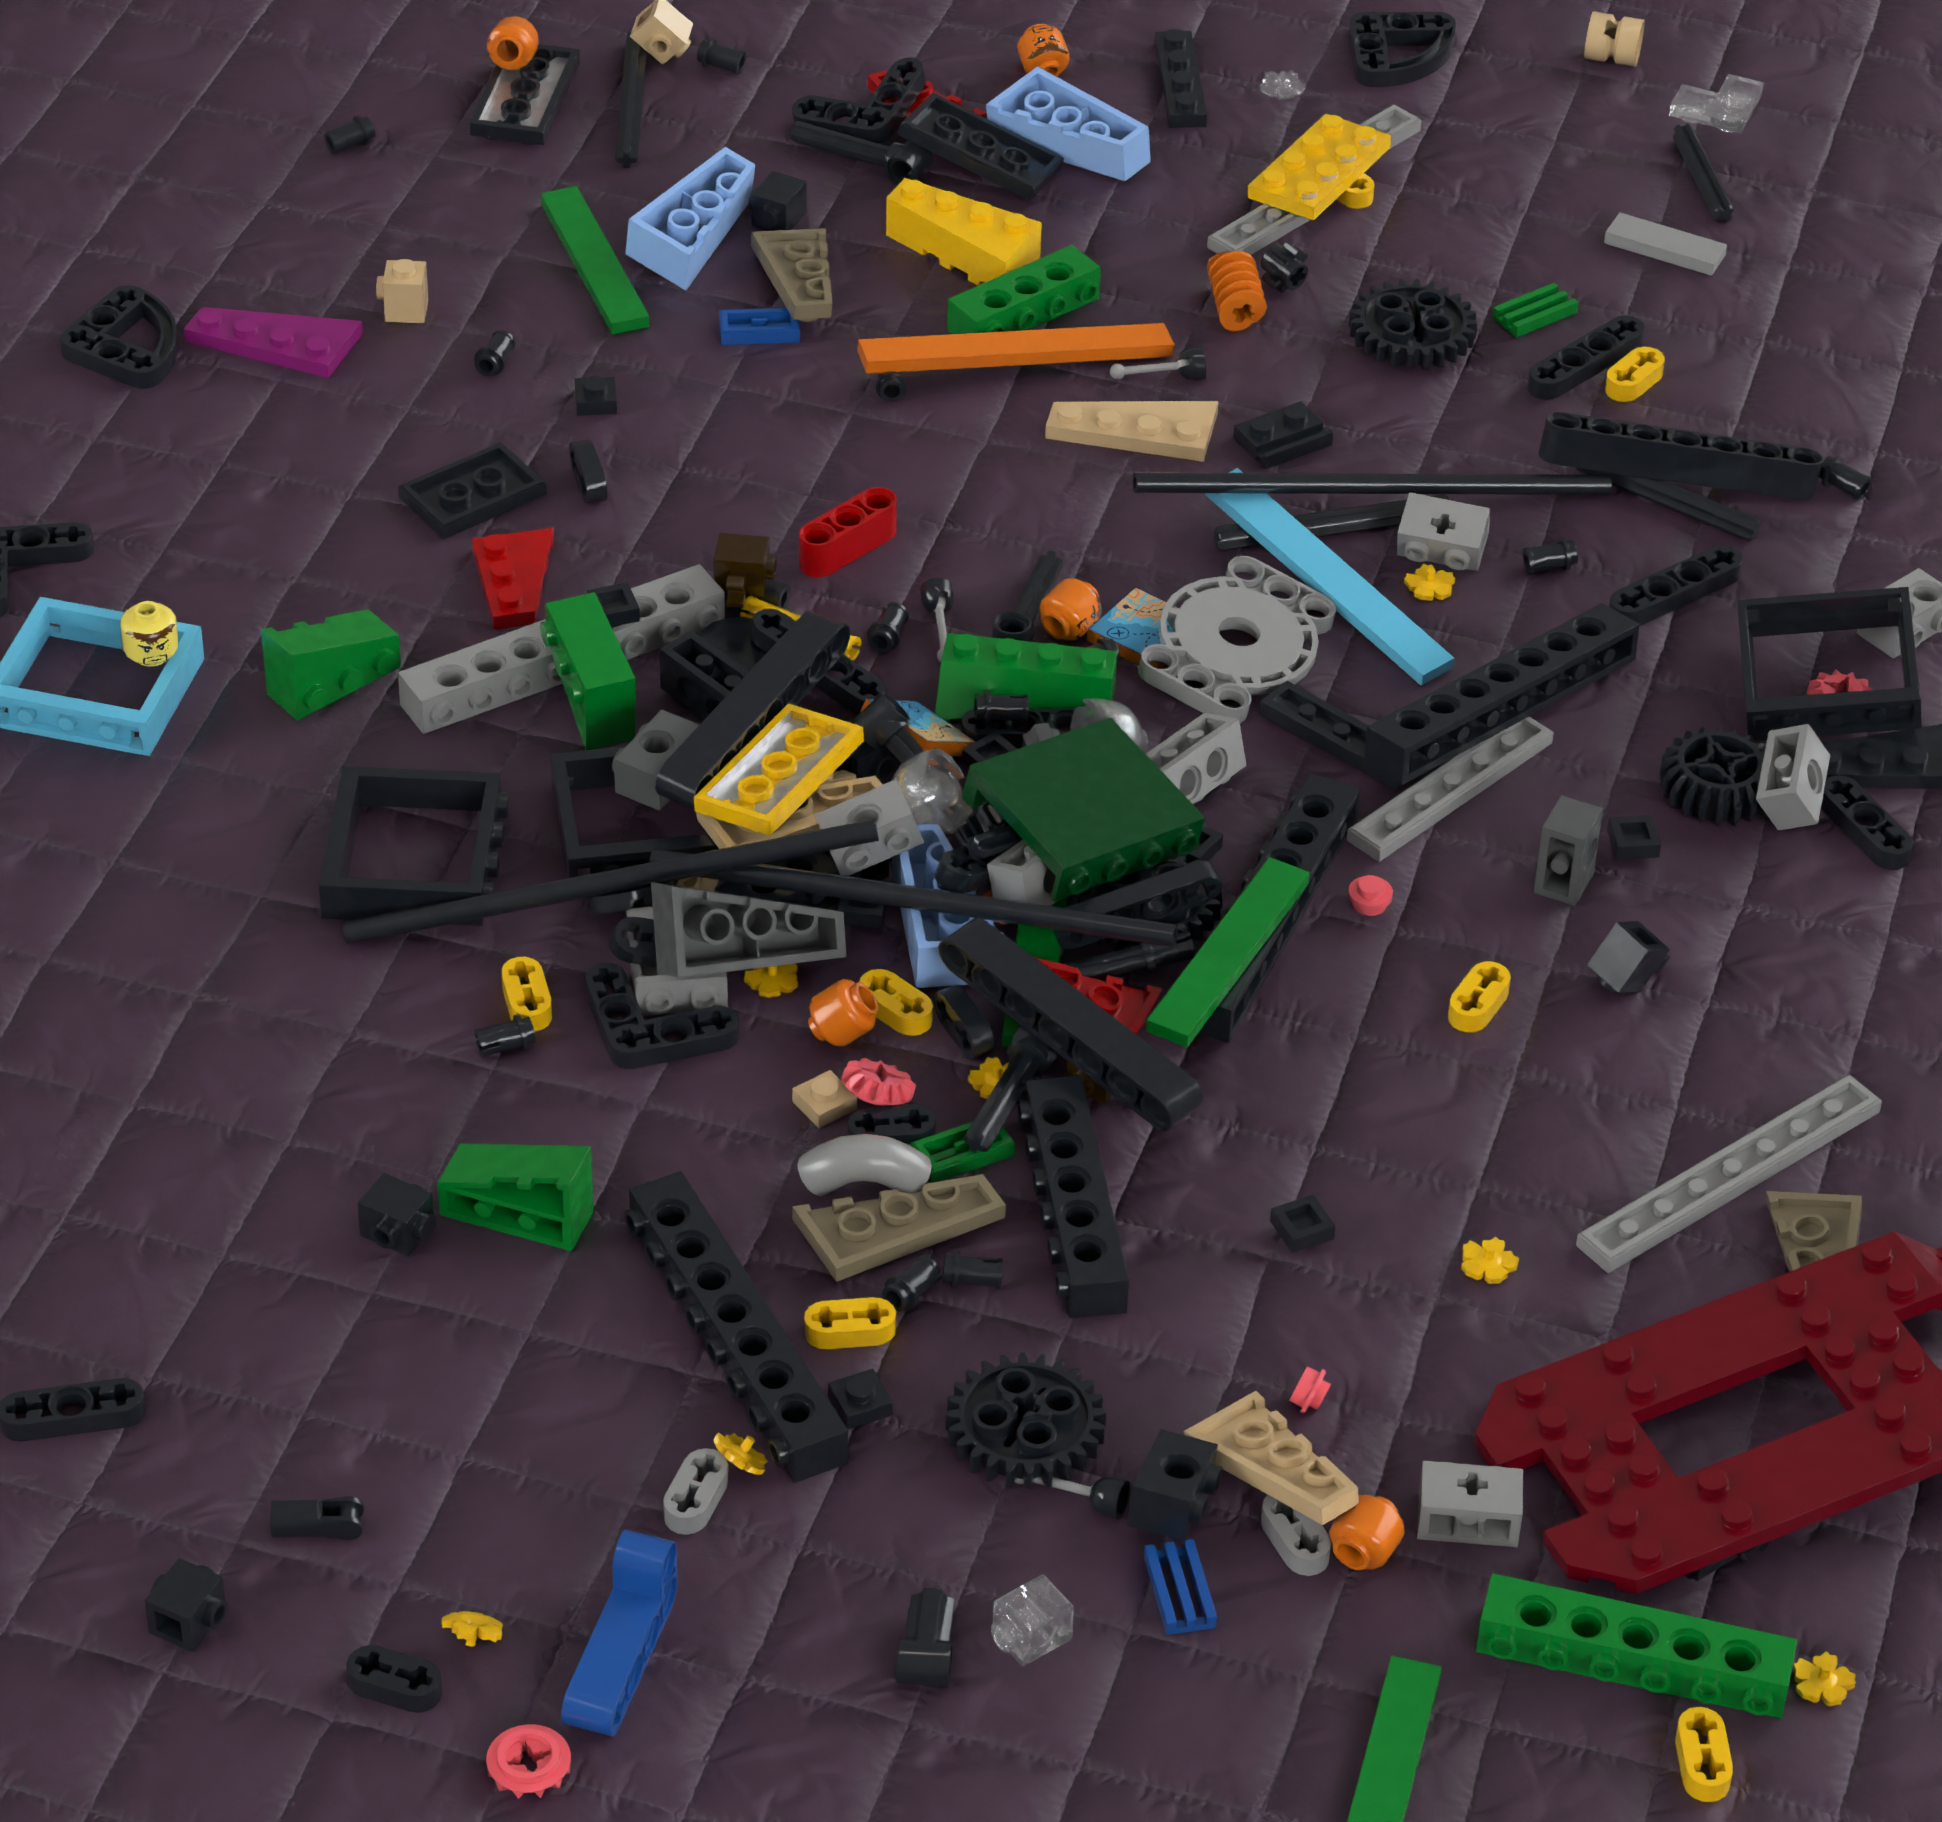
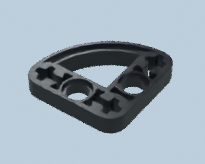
M1361 12L1354 14L1350 18L1349 42L1357 82L1367 87H1389L1414 82L1437 71L1447 62L1453 52L1456 32L1454 17L1444 12ZM1387 46H1430L1416 56L1395 62H1390Z
M121 286L112 290L66 328L60 338L62 355L69 362L139 389H147L158 385L169 374L178 355L177 327L171 311L156 296L135 286ZM144 318L157 330L160 341L153 353L118 338L140 319ZM99 323H111L108 325H96ZM107 356H119L111 359L104 358Z

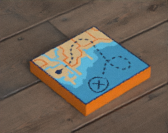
M1135 586L1087 630V641L1096 644L1097 639L1101 637L1106 640L1112 638L1119 648L1120 656L1139 665L1141 653L1145 647L1152 644H1161L1158 628L1162 610L1167 601ZM1166 621L1168 632H1173L1168 621ZM1155 660L1148 662L1149 665L1157 669H1162L1167 665Z
M866 699L860 712H862L874 699ZM896 700L910 717L908 721L910 726L907 731L929 756L962 757V749L976 742L918 701Z

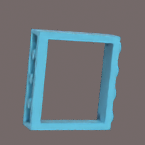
M40 597L0 662V728L150 756L204 660L201 626L177 622V651L169 658L141 709H130L18 688L49 636L123 650L120 620L124 612ZM49 623L60 625V627L50 626ZM134 731L139 732V737H135Z

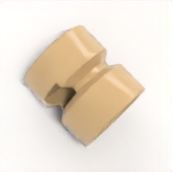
M1593 11L1587 31L1584 58L1605 62L1609 57H1612L1615 64L1636 67L1642 46L1644 19L1624 16L1620 21H1616L1614 14Z

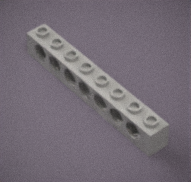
M698 564L631 588L640 608V621L611 628L628 660L659 649L691 630L696 634H700L701 630L712 622L725 619L724 591L707 571ZM546 619L398 672L400 706L420 731L426 734L563 684L561 677L556 671L551 648L546 647L542 640L540 623L546 621Z
M1203 713L1146 753L1192 804L1203 800L1206 794L1220 784L1228 782L1231 776L1247 766L1239 719L1210 713ZM1021 840L987 864L993 898L1051 906L1058 901H1054L1051 898L1056 879L1055 874L1024 840Z

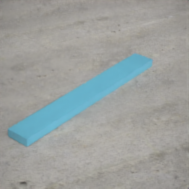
M1236 468V469H1234L1233 471H1231V472H1229V473H1243V472H1242L1241 470H1239L1238 468ZM1205 493L1211 501L1306 585L1333 600L1336 605V611L1419 685L1422 686L1453 669L1455 658L1268 494Z

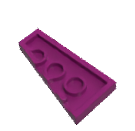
M201 307L184 328L185 342L326 378L331 376L363 334L362 321Z

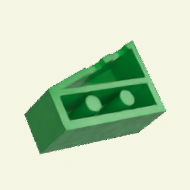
M595 592L545 603L546 621L540 623L542 640L544 645L550 647L553 653L555 668L561 677L585 750H593L632 741L635 738V676Z
M369 609L329 616L325 618L324 623L308 625L305 621L293 623L292 629L276 631L272 627L261 629L267 695L297 721L401 667L399 634Z
M460 1144L437 1182L439 1214L441 1216L568 1251L574 1249L594 1213L591 1146Z

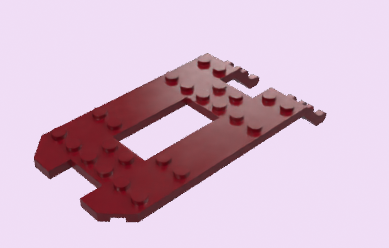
M1894 1231L1499 1383L1476 1430V1447L1489 1466L1525 1469L1544 1462L1581 1514L1580 1517L1543 1531L1544 1545L1569 1579L1588 1583L1590 1577L1616 1582L1617 1590L1634 1594L1651 1589L1942 1473V1372L1902 1324V1321L1933 1309L1942 1311V1247L1935 1249ZM1805 1359L1808 1360L1847 1410V1412L1679 1478L1639 1425Z

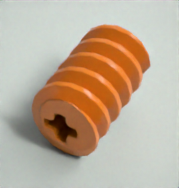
M1243 251L1222 252L1211 257L1207 264V271L1220 323L1231 332L1243 331L1253 323L1258 322L1264 316L1267 309L1256 261L1250 254Z

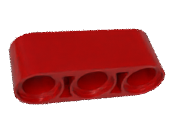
M883 487L869 488L801 527L799 531L800 571L809 577L828 576L891 540L897 532L896 494L892 490Z

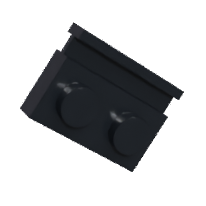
M1300 401L1234 425L1233 438L1255 460L1260 459L1264 469H1268L1331 446L1333 444V431L1331 429L1325 430L1323 422Z

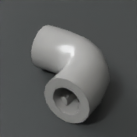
M870 1134L840 1136L814 1147L802 1154L798 1160V1172L802 1182L808 1190L818 1196H826L846 1184L858 1181L877 1182L891 1190L898 1189L899 1192H919L923 1188V1184L927 1183L932 1167L929 1157L914 1147L891 1137Z

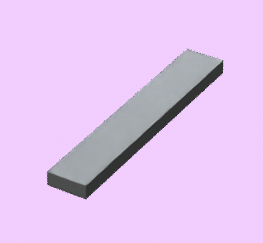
M1527 717L1453 757L1348 829L1347 841L1376 861H1382L1552 744L1554 732L1531 717Z

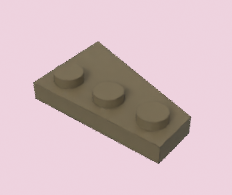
M1766 1191L1767 1206L1789 1272L1858 1246L1862 1196Z

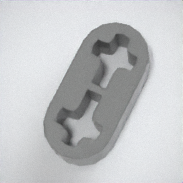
M704 1448L691 1452L683 1461L663 1500L664 1521L666 1526L675 1533L688 1535L702 1530L707 1525L727 1489L729 1482L728 1462L719 1451ZM707 1470L713 1471L705 1475L702 1483L698 1482V1475H704ZM690 1500L694 1501V1507H689L686 1512H680L686 1509Z
M1267 1495L1262 1505L1261 1526L1285 1564L1299 1575L1312 1576L1323 1572L1329 1565L1331 1540L1324 1527ZM1293 1515L1291 1524L1287 1519V1516ZM1300 1541L1306 1549L1299 1550Z

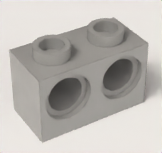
M1920 568L1885 587H1909L1915 648L1932 635L1942 632V583ZM1898 626L1857 629L1856 634L1894 659L1900 655Z

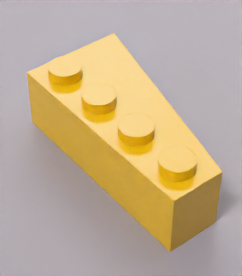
M904 178L887 196L886 236L921 255L933 254L939 258V265L948 270L956 267L968 274V281L977 286L1040 259L1042 222Z

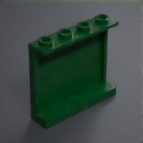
M1112 717L970 765L962 794V799L971 809L990 803L1055 874L1056 879L1051 893V898L1054 901L1073 894H1081L1089 888L1109 881H1116L1122 876L1144 868L1150 869L1158 863L1188 855L1196 850L1205 817Z

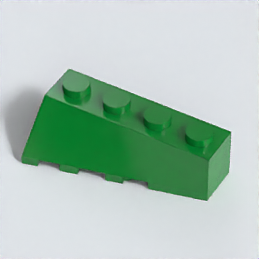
M947 633L941 659L935 714L950 723V719H962L966 712L974 709L975 694H983L984 690H989L991 695L1028 694L1029 708H1112L1115 693L1117 651L1065 646L1055 643L1019 641L1010 638L1000 639L973 636L971 634Z

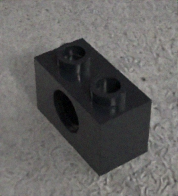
M1161 1429L1132 1485L1127 1526L1186 1541L1193 1524H1202L1209 1501L1208 1494L1215 1496L1220 1485L1223 1467L1215 1465L1218 1444Z

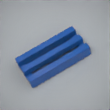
M787 308L719 310L721 345L800 342L799 320H793Z
M1194 1539L1184 1541L1183 1547L1177 1548L1174 1542L1164 1543L1163 1550H1156L1154 1544L1144 1546V1560L1166 1635L1216 1628L1217 1614ZM1181 1561L1186 1562L1202 1617H1196L1181 1567ZM1168 1563L1184 1620H1176L1160 1564Z

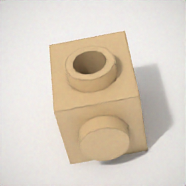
M655 0L636 17L630 37L663 65L672 56L678 58L688 49L691 43L689 36L693 23L668 1Z
M409 259L387 260L384 276H377L376 284L377 299L384 300L385 322H425L428 305L426 261H412Z

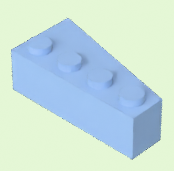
M1038 66L986 104L988 120L1062 156L1064 163L1126 181L1151 162L1148 126Z
M724 147L629 218L625 255L686 291L748 205L753 189L755 164Z
M938 823L919 824L917 826L924 843L892 857L891 866L894 881L896 884L949 891L939 885L935 880L934 874L943 853L953 850ZM976 890L965 894L976 895ZM900 907L916 988L968 985L945 966L939 955L938 946L942 940L974 918ZM985 920V921H987L989 924H991L993 927H995L994 924H993L994 921Z

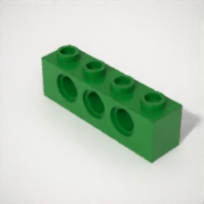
M1073 245L1067 246L949 298L947 331L950 334L1031 330L1098 300L1101 267Z

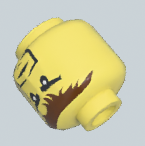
M143 601L124 612L120 620L123 651L128 658L143 666L152 667L163 664L175 654L178 649V631L176 616L170 608L153 601Z

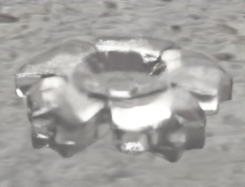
M1292 70L1289 72L1280 71L1279 75L1274 71L1265 72L1263 83H1260V89L1263 93L1270 97L1276 96L1277 99L1294 98V95L1302 94L1306 88V84L1298 80V73H1294Z

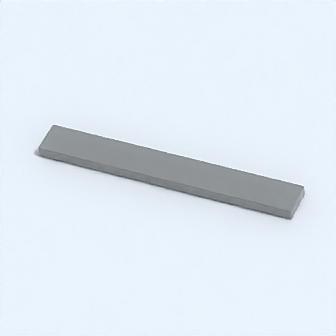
M1848 1075L1577 1235L1576 1246L1609 1274L1878 1114L1881 1109L1882 1100L1851 1075Z

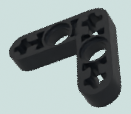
M911 57L896 61L867 104L812 95L802 97L791 108L794 121L804 122L875 143H883L894 134L926 84L922 62ZM891 98H900L898 101L893 103H884L886 100ZM842 117H851L849 120L845 122H835L837 119Z
M71 522L0 527V618L9 609L10 566L69 563L89 558L93 554L94 546L92 531L87 525ZM27 543H41L40 545L34 547L23 546Z
M600 963L591 967L586 974L588 1002L609 1058L613 1064L620 1068L636 1069L720 1052L732 1048L739 1040V1016L729 1007L712 1006L644 1020L627 974L622 967L613 963ZM604 984H608L610 988H613V994L607 995ZM614 1011H623L629 1014L627 1018L622 1020H613L607 1017L609 1013ZM670 1033H680L686 1037L679 1042H670L663 1039L665 1035Z

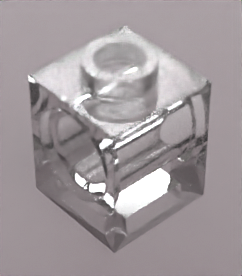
M1042 1574L994 1600L991 1635L998 1648L1005 1653L1009 1652L1023 1667L1072 1640L1074 1606Z

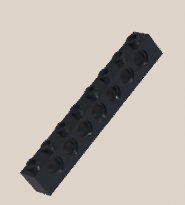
M1603 603L1589 609L1367 726L1364 763L1397 783L1405 784L1634 661L1637 653L1640 624Z
M1311 773L1302 789H1295L1290 801L1288 814L1286 816L1282 814L1279 816L1272 841H1265L1258 855L1256 868L1254 870L1249 868L1244 876L1240 895L1269 857L1310 872L1309 884L1198 1034L1227 1043L1231 1041L1347 840L1348 829L1356 824L1361 788ZM1240 895L1238 897H1231L1227 905L1225 915L1228 913V911L1231 909V907L1234 905V903L1237 901ZM1216 924V925L1213 927L1211 934L1213 933V931L1216 929V927H1217L1219 924Z
M682 1171L629 1188L630 1209L625 1211V1220L631 1235L641 1238L651 1267L653 1269L659 1268L663 1273L665 1285L673 1301L679 1300L683 1305L686 1320L691 1331L694 1334L700 1332L705 1340L706 1351L711 1363L714 1366L720 1365L725 1372L727 1385L734 1399H742L747 1407L748 1419L753 1430L756 1433L762 1432L767 1439L769 1452L777 1467L784 1466L792 1481L797 1483L848 1464V1429Z

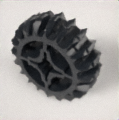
M1701 727L1698 734L1686 731L1683 738H1674L1672 745L1666 748V752L1663 754L1659 773L1663 797L1671 800V808L1683 809L1684 817L1698 816L1700 824L1706 819L1715 821L1717 826L1722 821H1729L1732 825L1736 826L1740 818L1751 822L1755 814H1764V810L1757 802L1756 796L1765 754V744H1754L1752 735L1739 736L1737 729L1731 733L1723 732L1720 727L1716 731H1708L1706 728Z

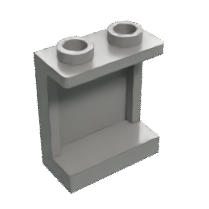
M653 907L629 908L626 911L627 917L654 919ZM627 932L630 946L635 948L639 941L634 940L632 932ZM630 963L633 991L642 1016L682 1013L712 1006L728 1007L726 972L677 978L657 973V967Z

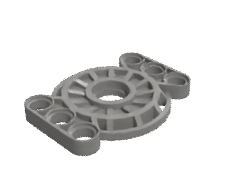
M1250 556L1234 557L1228 563L1225 576L1200 579L1183 586L1171 595L1163 607L1158 630L1161 644H1152L1143 649L1138 666V674L1148 684L1202 713L1237 718L1242 723L1248 716L1251 695L1269 694L1285 681L1296 684L1308 674L1315 662L1319 643L1318 634L1326 633L1331 629L1336 613V605L1333 600L1255 558ZM1235 573H1247L1252 575L1254 579H1241ZM1280 591L1289 595L1290 598H1277L1270 592ZM1182 600H1185L1179 609L1174 608ZM1316 610L1325 614V617H1313L1307 614L1306 611ZM1166 621H1168L1173 632H1168ZM1228 629L1241 630L1255 637L1257 642L1248 646H1236L1224 640L1219 632ZM1308 639L1311 647L1310 651L1303 649V643ZM1160 661L1167 664L1168 668L1157 669L1149 665L1148 662ZM1195 680L1201 682L1205 687L1192 688L1184 682ZM1226 699L1233 700L1241 706L1230 708L1224 706L1220 701Z

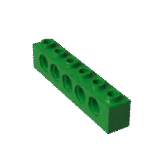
M1492 1573L1480 1620L1476 1652L1492 1655L1499 1659H1510L1538 1665L1549 1670H1560L1588 1676L1604 1682L1611 1681L1643 1688L1654 1693H1665L1693 1699L1704 1704H1716L1748 1711L1755 1715H1766L1782 1719L1797 1639Z

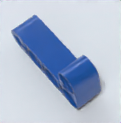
M627 1529L620 1535L614 1553L612 1569L613 1589L570 1681L561 1710L562 1724L611 1737L616 1735L670 1614L677 1590L676 1542Z

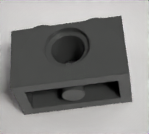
M661 709L649 723L641 726L637 736L625 748H621L616 753L612 762V771L615 775V793L660 811L670 799L656 793L655 786L658 773L666 760L693 733L699 724Z
M1563 795L1560 796L1542 827L1534 893L1576 906L1594 874L1603 808Z

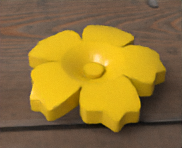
M1422 564L1421 568L1416 569L1415 574L1407 573L1404 578V584L1408 587L1409 591L1414 592V597L1427 601H1433L1434 597L1439 600L1450 597L1452 585L1455 583L1453 572L1440 570L1436 573L1432 564Z
M794 963L745 970L744 982L752 990H758L759 996L767 998L778 997L781 995V992L791 993L798 987L797 975H795L798 967Z
M987 1057L985 1062L980 1064L979 1070H970L968 1082L973 1086L974 1090L980 1091V1097L987 1099L1009 1063L1002 1067L998 1057Z
M1497 1237L1491 1240H1483L1481 1246L1469 1240L1462 1247V1260L1464 1262L1461 1264V1269L1465 1275L1475 1280H1481L1484 1276L1488 1284H1497L1507 1279L1508 1273L1517 1270L1519 1257L1514 1256L1512 1251H1504L1505 1241L1499 1240Z
M719 1432L717 1433L713 1441L718 1451L729 1462L741 1470L744 1469L752 1474L763 1475L766 1470L764 1465L768 1460L764 1454L751 1448L755 1442L753 1437L747 1435L744 1440L735 1433L732 1435L727 1434L725 1437Z
M459 1611V1613H450L441 1620L442 1628H452L451 1632L456 1634L457 1639H465V1645L470 1647L476 1645L477 1637L482 1640H491L495 1643L502 1638L503 1624L499 1620L482 1613Z
M1824 1652L1821 1656H1814L1812 1663L1799 1658L1798 1662L1793 1664L1794 1680L1798 1683L1796 1692L1801 1698L1818 1703L1821 1697L1823 1703L1830 1707L1841 1705L1847 1696V1691L1855 1687L1856 1674L1849 1672L1845 1666L1836 1669L1837 1656L1830 1655L1828 1652Z

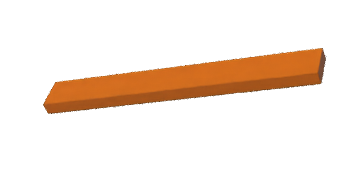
M1164 323L858 339L857 352L867 374L1161 358L1173 356L1175 344Z

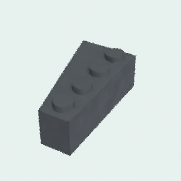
M651 882L657 973L680 978L846 957L844 913L841 911Z

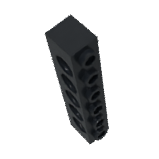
M1082 1076L1026 1081L1025 1100L1018 1101V1119L1020 1128H1028L1029 1131L1028 1134H1025L1027 1161H1035L1036 1167L1032 1169L1034 1193L1036 1196L1043 1195L1044 1201H1040L1042 1229H1050L1052 1235L1047 1238L1049 1262L1051 1265L1058 1264L1059 1271H1055L1058 1300L1066 1299L1070 1318L1127 1313L1129 1277Z

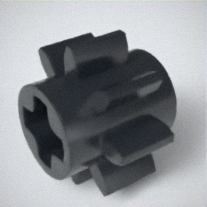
M1285 242L1283 247L1280 245L1272 246L1262 257L1261 267L1266 273L1263 274L1261 279L1281 293L1286 288L1289 290L1297 289L1308 276V267L1304 264L1308 255L1289 242Z

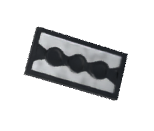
M538 44L535 55L523 68L519 70H506L496 65L470 121V135L485 137L489 140L502 139L517 141L527 145H544L580 64V49Z

